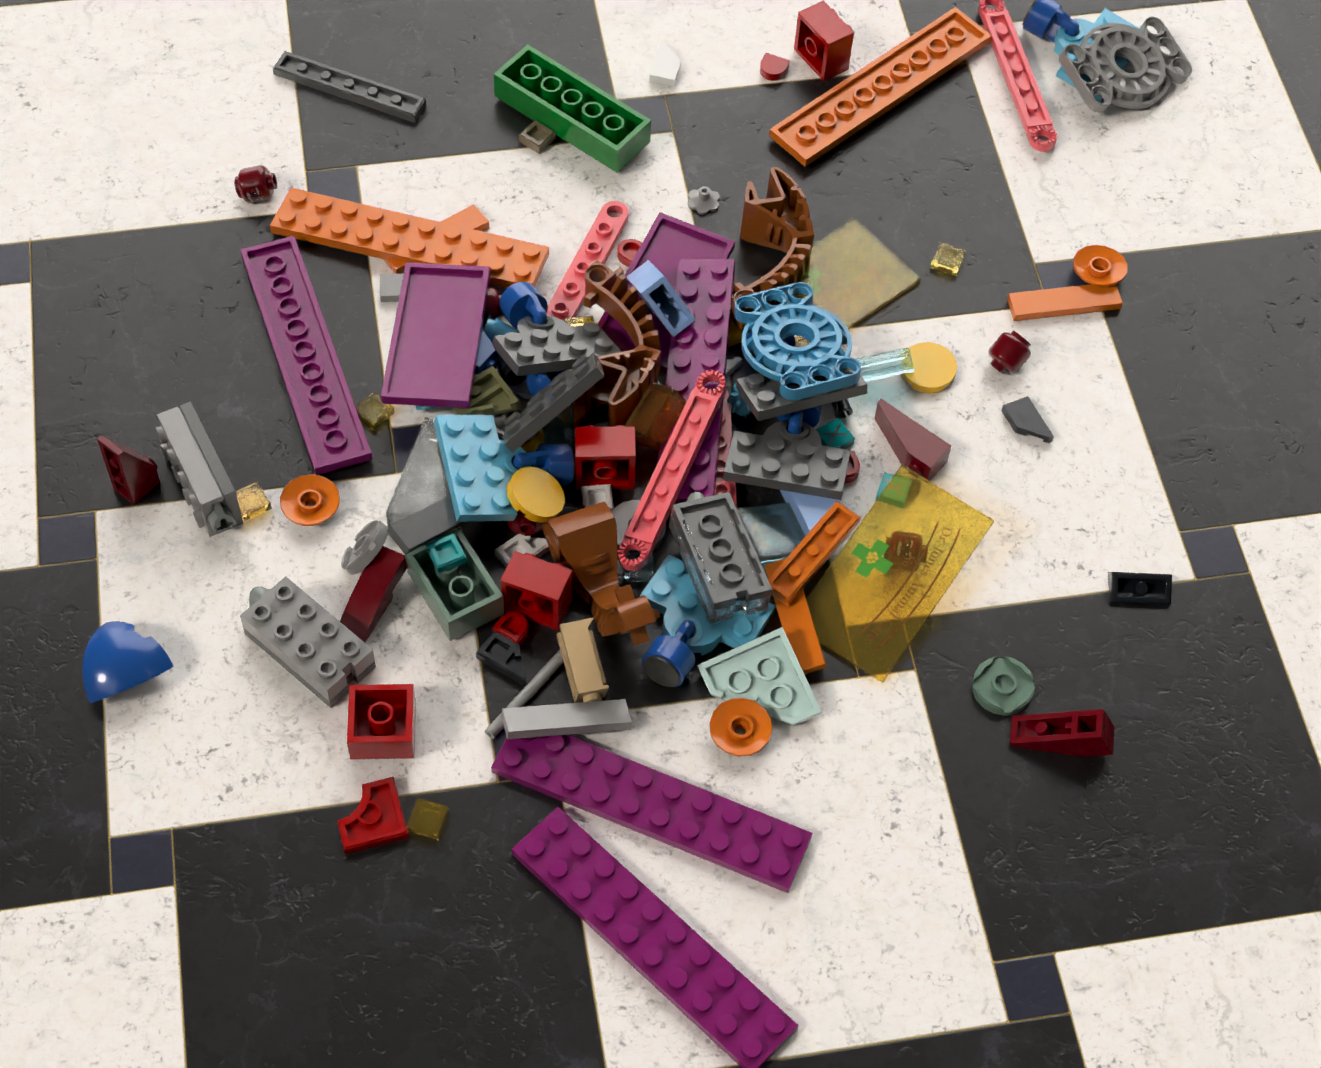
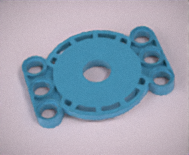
M802 282L739 297L735 301L734 316L737 321L745 323L742 332V351L745 359L752 368L763 376L779 381L781 396L792 401L852 386L858 383L861 374L860 362L850 357L852 338L847 326L830 311L812 305L813 288L809 284ZM804 294L807 297L800 299L794 297L793 295ZM774 300L780 302L781 304L770 305L767 302ZM749 307L753 308L754 311L744 312L741 311V308ZM748 333H751L752 336L746 341ZM797 335L806 338L810 344L803 347H794L787 345L783 341L789 336ZM843 344H847L846 352L842 349ZM749 350H752V351H753L754 356H755L756 358H754V357L751 355V353L749 352ZM847 368L853 370L855 373L844 374L840 370ZM824 376L828 380L820 382L814 380L813 377ZM796 383L799 384L801 387L797 389L788 388L786 384Z

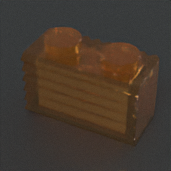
M653 382L649 384L625 424L626 427L635 426V444L657 451L661 450V445H664V441L670 435L669 431L673 430L672 426L676 425L675 421L678 420L687 402L673 388Z

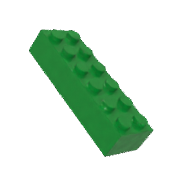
M528 44L493 74L495 97L533 121L537 120L555 131L557 136L616 173L650 143L651 120Z

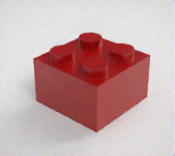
M824 0L799 11L794 50L823 81L849 70L854 38L851 26L846 24Z
M588 425L575 427L576 490H581V486L611 484V489H635V426L596 427Z
M514 551L500 580L504 612H519L528 621L559 631V626L563 623L572 603V570L560 563H550L541 560L530 553L523 554Z
M414 684L349 685L347 746L350 759L414 758L416 717Z

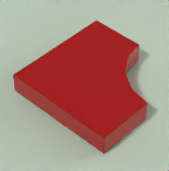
M394 777L362 784V798L358 807L349 816L337 821L345 855L409 838Z

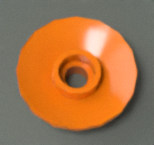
M1085 246L1078 250L1073 258V268L1076 274L1083 281L1095 286L1107 287L1116 285L1123 281L1127 275L1128 264L1124 257L1116 250L1107 246Z
M315 474L302 475L291 480L283 488L280 496V506L285 517L293 523L303 526L319 525L329 520L337 512L340 504L339 490L335 484L326 477ZM309 504H315L314 506L307 507Z
M733 698L721 703L713 711L709 722L710 736L716 746L725 753L737 757L751 756L761 751L769 742L772 733L771 718L766 709L756 701L746 698ZM740 728L743 729L746 733L744 735H738L734 731Z

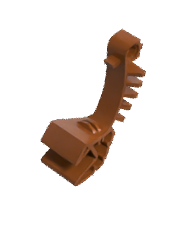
M772 167L770 169L765 199H759L754 184L751 181L747 182L740 238L750 243L783 251L787 254L774 269L759 280L746 287L741 282L734 284L731 319L741 331L744 329L745 323L737 321L734 316L735 301L745 295L800 282L811 259L814 230L806 196L801 188H798V184L779 167ZM774 300L767 302L770 305L781 304L780 302ZM744 307L741 308V311L752 312L754 309Z
M596 260L585 270L586 296L584 297V306L591 308L597 304L608 312L627 331L635 348L597 356L601 361L604 377L585 392L586 417L590 418L599 402L608 405V427L616 425L632 427L639 420V416L642 417L648 408L661 369L658 331L654 328L652 315L647 314L645 300L639 301L636 287L632 286L628 289L627 277L624 276V270L621 266L613 272Z
M605 501L543 523L542 529L554 563H560L572 570V589H575L577 594L589 605L592 604V615L602 637L619 632L621 634L629 632L635 646L650 641L645 626L656 622V619L661 616L659 610L651 608L646 596L634 597L630 584L620 587L618 584L617 524L614 515Z

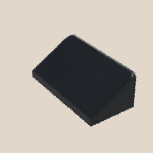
M1108 572L1110 602L1171 604L1172 574Z

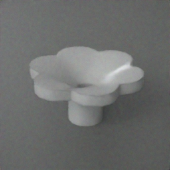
M706 186L689 192L687 205L690 209L696 210L701 215H705L709 211L714 212L718 210V202L720 200L718 192L711 191Z

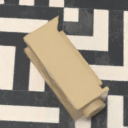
M593 618L560 624L561 632L557 633L574 703L602 701V698H605L609 686L605 685L606 679L593 631L589 630Z

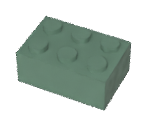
M460 528L448 532L433 541L455 534L467 557V563L438 574L426 550V544L405 555L407 573L450 641L504 615L502 593Z

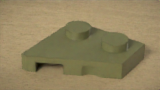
M491 366L474 377L470 407L450 408L455 414L496 415L519 410L522 406L496 369Z

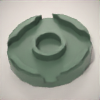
M1004 656V659L988 658L979 665L974 673L972 691L975 699L984 709L998 715H1013L1028 707L1035 691L1034 678L1031 671L1022 662L1012 657Z

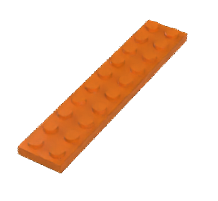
M955 7L770 128L769 137L806 167L991 43L992 35Z
M290 188L270 224V230L273 234L286 237L295 236V239L384 260L390 259L403 263L488 266L491 272L489 284L508 288L518 282H529L535 287L549 256L548 246L295 188Z

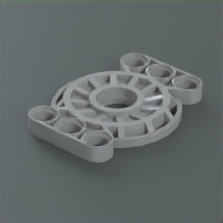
M1153 16L1146 18L1139 29L1120 23L1099 25L1084 37L1080 46L1073 43L1068 44L1059 56L1060 64L1086 105L1092 111L1098 113L1105 111L1110 103L1126 109L1150 107L1164 96L1170 82L1182 84L1192 73L1190 62L1165 24L1159 18ZM1147 26L1154 27L1157 31V34L1151 33L1147 29ZM1091 38L1093 42L1086 45L1087 40ZM1160 46L1168 48L1171 54L1164 53ZM1067 53L1074 54L1078 61L1069 59ZM1124 57L1130 60L1134 65L1135 73L1123 71L1116 64L1115 58ZM1176 66L1181 68L1184 72V75L1178 74L1174 70V67ZM1080 74L1088 75L1091 82L1084 81ZM1161 85V86H1163V89H1162L1161 93L1159 94V88H1158V87ZM1094 95H1100L1105 103L1097 102ZM1148 97L1151 98V100L1143 101V102H1142V100H1144V99H1146V98H1148Z

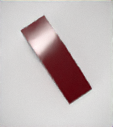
M382 546L374 559L364 568L340 619L344 626L365 643L391 603L393 590L407 569L405 555L385 546Z

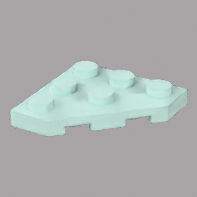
M783 627L697 665L711 696L725 701L733 698H746L756 701L766 709L770 718L792 726L822 713Z

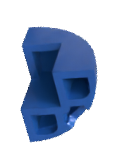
M111 621L103 624L90 638L83 658V682L89 703L128 690L173 668L174 666L169 656L153 637H142L134 631L135 626L130 623Z

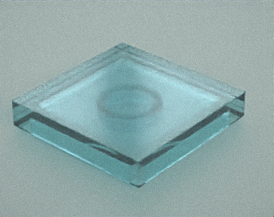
M789 502L738 509V513L760 563L787 558L805 537Z

